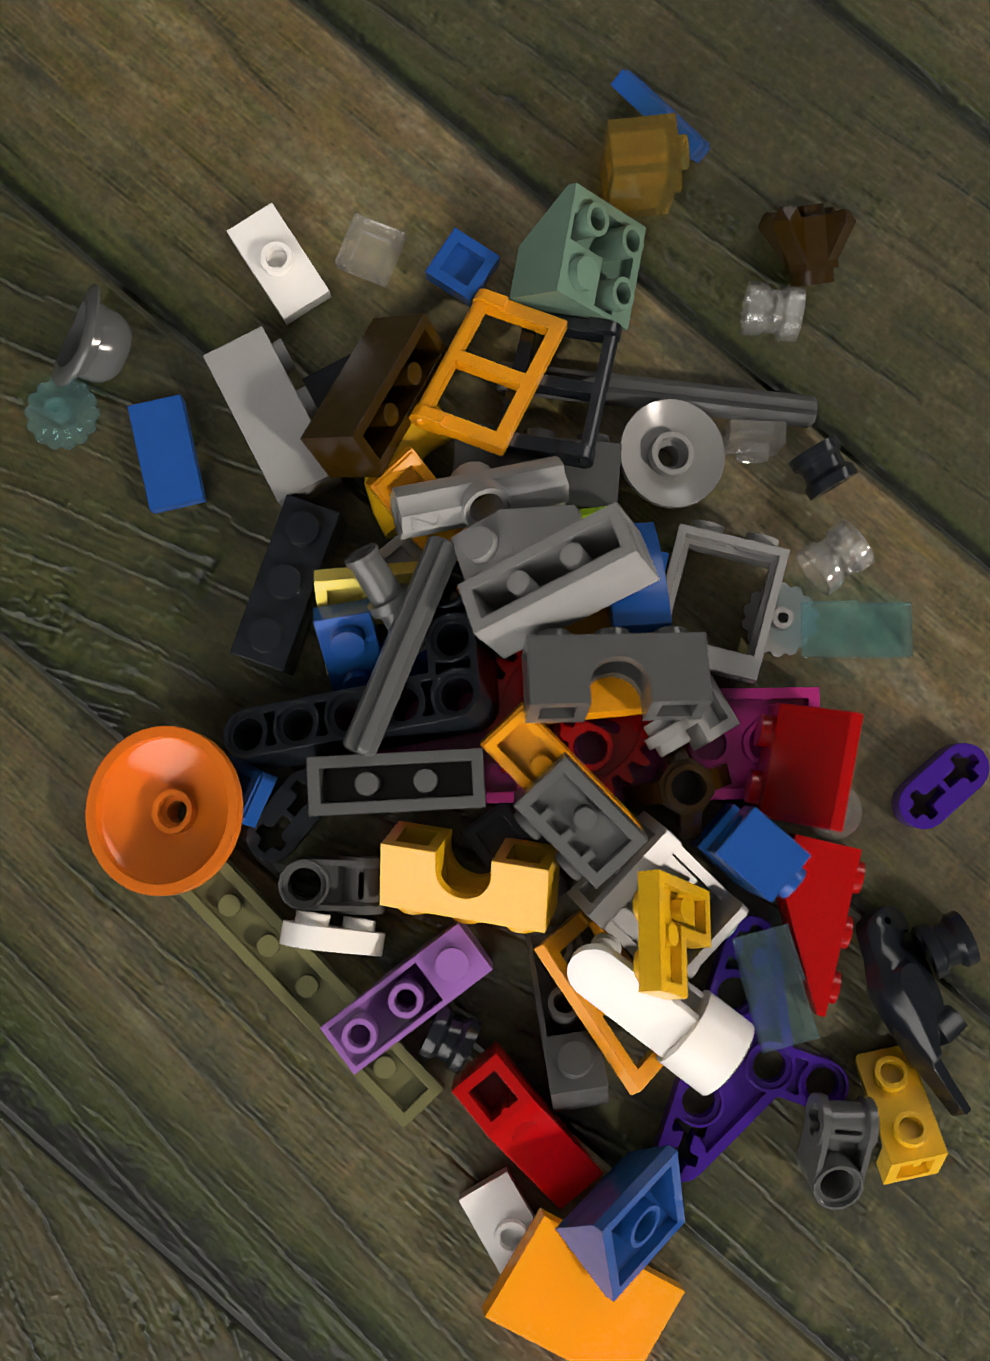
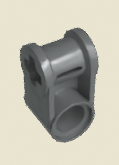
M305 856L287 865L280 874L278 882L279 894L283 901L293 909L302 911H336L337 913L353 915H378L386 913V906L380 905V856ZM298 868H310L318 874L321 880V888L317 895L303 897L295 892L292 886V877ZM360 872L364 873L363 896H360Z
M812 1093L807 1100L805 1123L797 1149V1161L817 1202L824 1208L838 1210L849 1207L860 1198L864 1190V1180L872 1149L876 1145L879 1135L878 1108L871 1097L858 1096L854 1101L829 1100L824 1093Z

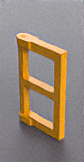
M485 288L479 289L424 394L409 416L412 424L439 436L445 435L503 457L567 330L568 321L511 301L508 296ZM485 314L545 336L526 373L466 352ZM455 369L517 391L497 431L435 408Z
M579 908L560 927L534 948V951L629 1094L633 1095L641 1092L663 1065L657 1061V1054L651 1049L635 1065L603 1018L605 1014L578 994L571 986L567 976L568 963L560 951L588 926L595 936L601 933H608L601 929ZM621 945V955L633 964L632 959Z

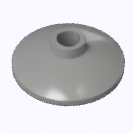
M663 399L645 405L626 423L619 443H622L620 467L627 483L641 498L656 506L683 508L693 505L711 493L723 473L725 448L720 431L703 410L689 402ZM660 450H666L672 455V467H666L660 462L658 458Z

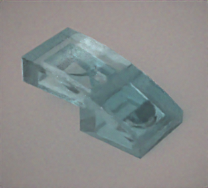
M858 600L808 601L800 603L801 657L858 659L913 657L911 602L858 603Z
M788 924L733 938L732 942L762 1054L819 1039L817 1026L802 983L806 979Z

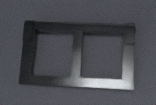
M548 313L568 321L567 330L563 337L602 343L594 383L544 374L535 393L590 402L581 444L515 432L505 453L539 459L558 456L565 466L582 469L591 468L595 459V447L617 345L621 338L622 326L612 320L594 317L584 319ZM522 328L512 369L523 373L527 372L536 332ZM507 388L498 427L517 392L515 390Z

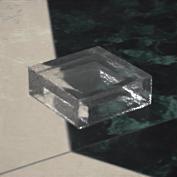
M355 213L335 260L337 268L387 287L406 241L405 232Z

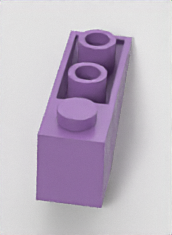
M454 920L323 1024L320 1029L355 1075L492 971L493 960L468 926Z

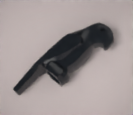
M883 906L871 910L863 915L855 925L858 943L863 956L867 993L909 1063L919 1073L952 1116L967 1115L971 1108L941 1060V1046L951 1043L968 1025L956 1009L950 1005H944L940 989L932 973L917 956L904 947L903 934L909 932V926L904 915L892 906Z

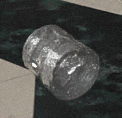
M750 280L743 301L740 334L758 337L764 332L774 334L777 340L795 343L802 325L806 303V288L788 285L784 289L778 290L772 289L767 282Z
M843 519L826 531V538L821 542H810L796 552V559L803 573L815 588L826 596H829L843 586L844 578L850 573H861L871 566L875 560L873 552L863 535L851 523Z

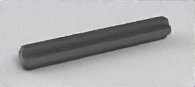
M431 536L427 540L343 740L344 746L353 752L367 757H373L377 753L457 560L454 543L448 539Z

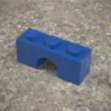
M725 803L701 830V835L696 836L690 843L691 846L737 886L770 902L778 895L783 899L788 897L801 884L807 874V871L802 866L811 857L806 850L756 807L744 805L742 809H739L735 804Z

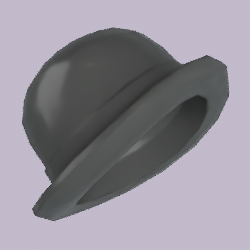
M96 283L89 285L76 317L53 365L51 378L59 388L68 385L74 378L97 383L109 381L121 372L128 359L132 346V330L128 322L120 314L100 302V287Z

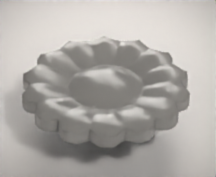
M782 582L764 653L769 652L773 657H780L784 653L789 656L797 653L798 648L808 646L810 643L809 636L816 633L817 627L814 621L818 618L817 611L812 608V599L809 596L803 595L800 587L794 586L790 588L787 583ZM763 587L761 592H753L750 596V603L743 607L745 618L741 625L747 631L746 638L748 642L751 638Z

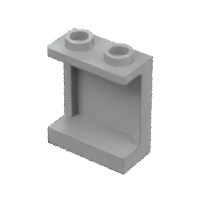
M643 810L637 819L642 823L648 842L597 889L583 876L568 891L567 895L601 929L615 936L621 945L634 956L638 949V922L633 911V897L638 890V871L660 869L710 891L711 948H687L688 981L698 972L702 963L713 951L735 932L738 924L748 914L749 909L729 893L681 846L682 843L666 827Z

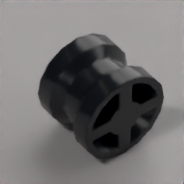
M836 434L807 449L788 463L793 473L802 475L807 483L805 493L810 501L833 490L858 473L854 464L845 461L840 453L841 443Z
M957 911L943 914L940 922L932 926L922 923L911 929L912 939L918 955L936 980L948 976L951 968L959 964L970 967L980 962V952L975 938L967 923Z
M445 1005L436 1013L418 1055L427 1060L436 1057L446 1062L448 1070L459 1074L477 1039L482 1022L475 1018L463 1020L454 1015L452 1007Z

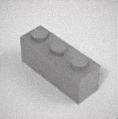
M261 326L203 355L275 498L281 506H283L286 495L308 501L343 483L341 478H330L300 439L318 409L306 386L295 390L287 372L296 367L281 338L271 343Z
M615 501L458 584V588L473 633L501 657L506 658L524 648L526 635H535L537 632L548 628L564 629L659 581L660 578L640 531Z

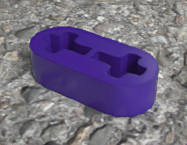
M969 743L948 744L939 749L903 781L893 793L891 804L897 820L905 826L916 829H930L942 823L982 787L987 780L990 768L985 753L976 745ZM952 756L955 758H969L970 763L965 768L970 775L968 779L965 777H955L948 783L943 781L955 768L950 760ZM935 788L937 792L925 804L930 811L927 816L916 813L911 815L909 810L914 805L913 800L910 798L912 792L925 795Z

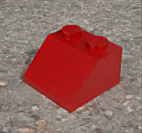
M787 703L769 705L768 714L761 713L757 721L754 745L761 747L758 769H750L744 790V801L751 803V806L756 807L769 819L843 833L864 714Z

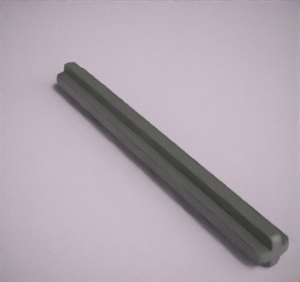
M503 361L499 364L512 368L514 362ZM548 366L545 374L594 383L596 371ZM611 373L605 405L641 409L654 401L676 399L697 406L709 417L804 428L811 427L815 422L818 409L817 398L809 395ZM496 384L497 391L506 394L507 387ZM534 393L533 397L590 403L541 393Z

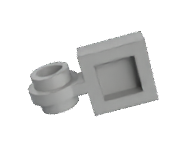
M712 675L710 678L713 701L701 720H655L643 727L649 737L644 740L649 750L655 748L659 756L663 757L689 742L695 751L740 724Z

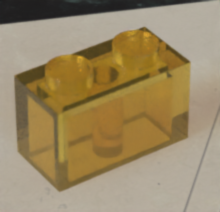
M676 113L612 119L607 122L600 163L603 200L631 218L669 214L674 194L681 193L682 170H688L690 152L687 134L678 135Z

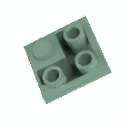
M578 183L569 184L519 245L509 299L542 312L584 319L594 317L616 321L622 326V331L628 330L646 227Z

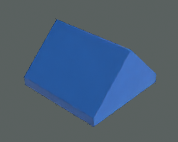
M670 1145L629 1151L555 1228L603 1294L613 1302L685 1222L678 1151Z

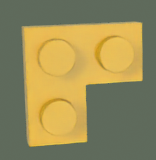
M660 869L638 871V890L633 897V911L638 922V949L634 955L633 967L635 977L639 982V993L665 1000L688 999L687 948H711L710 891Z

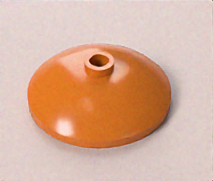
M176 726L146 728L133 733L119 742L102 760L93 776L85 809V822L89 843L104 871L123 887L136 893L150 896H170L185 893L212 878L231 855L241 830L243 795L234 766L224 751L212 740L193 730ZM184 803L187 813L185 819L180 821L178 809Z

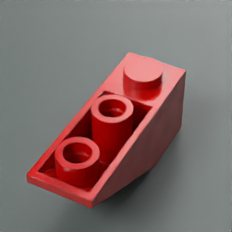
M785 832L806 850L811 857L802 866L807 871V874L801 884L784 899L778 895L776 901L804 1006L817 1016L826 1017L828 1004H835L840 992L841 972L836 970L840 948L846 949L852 937L853 917L848 915L852 893L858 894L860 892L865 877V863L860 861L862 849Z
M497 1040L467 1064L459 1074L454 1075L451 1092L486 1135L560 1210L603 1174V1170L555 1112L553 1113L550 1105Z

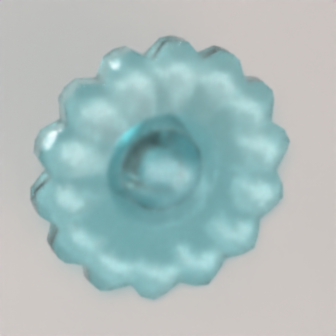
M51 378L49 383H40L37 386V392L29 395V406L25 409L24 414L29 419L27 429L35 433L37 442L47 444L53 450L61 447L71 450L76 444L86 443L88 435L96 431L95 421L100 416V412L96 408L97 398L94 394L90 393L89 387L85 383H77L73 379L68 385L59 388Z

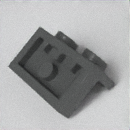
M566 752L554 761L525 790L520 787L514 792L513 806L518 810L514 813V817L520 826L536 840L543 835L558 850L554 856L560 866L577 881L584 876L596 889L648 842L647 834Z

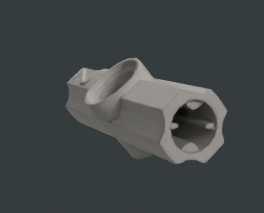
M558 456L496 468H490L487 464L480 461L468 462L455 469L450 477L393 487L389 495L396 532L400 540L470 527L499 509L565 505V502H569V484L566 479L564 464ZM485 494L481 499L474 501L480 495Z

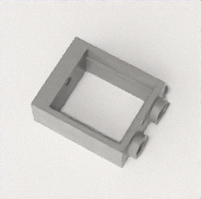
M693 520L691 526L680 523L666 575L671 615L688 550L768 569L747 653L743 654L707 645L710 675L753 685L758 678L790 549L778 547L779 540L765 534L747 533L745 539L724 534L725 527L706 520Z

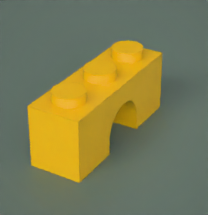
M398 821L381 843L380 905L399 908L401 912L409 915L429 913L452 917L455 921L463 924L482 922L505 926L516 933H545L558 904L560 864L554 856L558 850L552 844L506 837L491 862V872L478 874L468 871L455 859L452 852V829Z

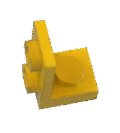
M899 1046L858 1054L855 1058V1066L865 1096L871 1097L878 1108L879 1137L882 1148L876 1164L883 1185L937 1174L948 1155V1151L919 1073L909 1063Z

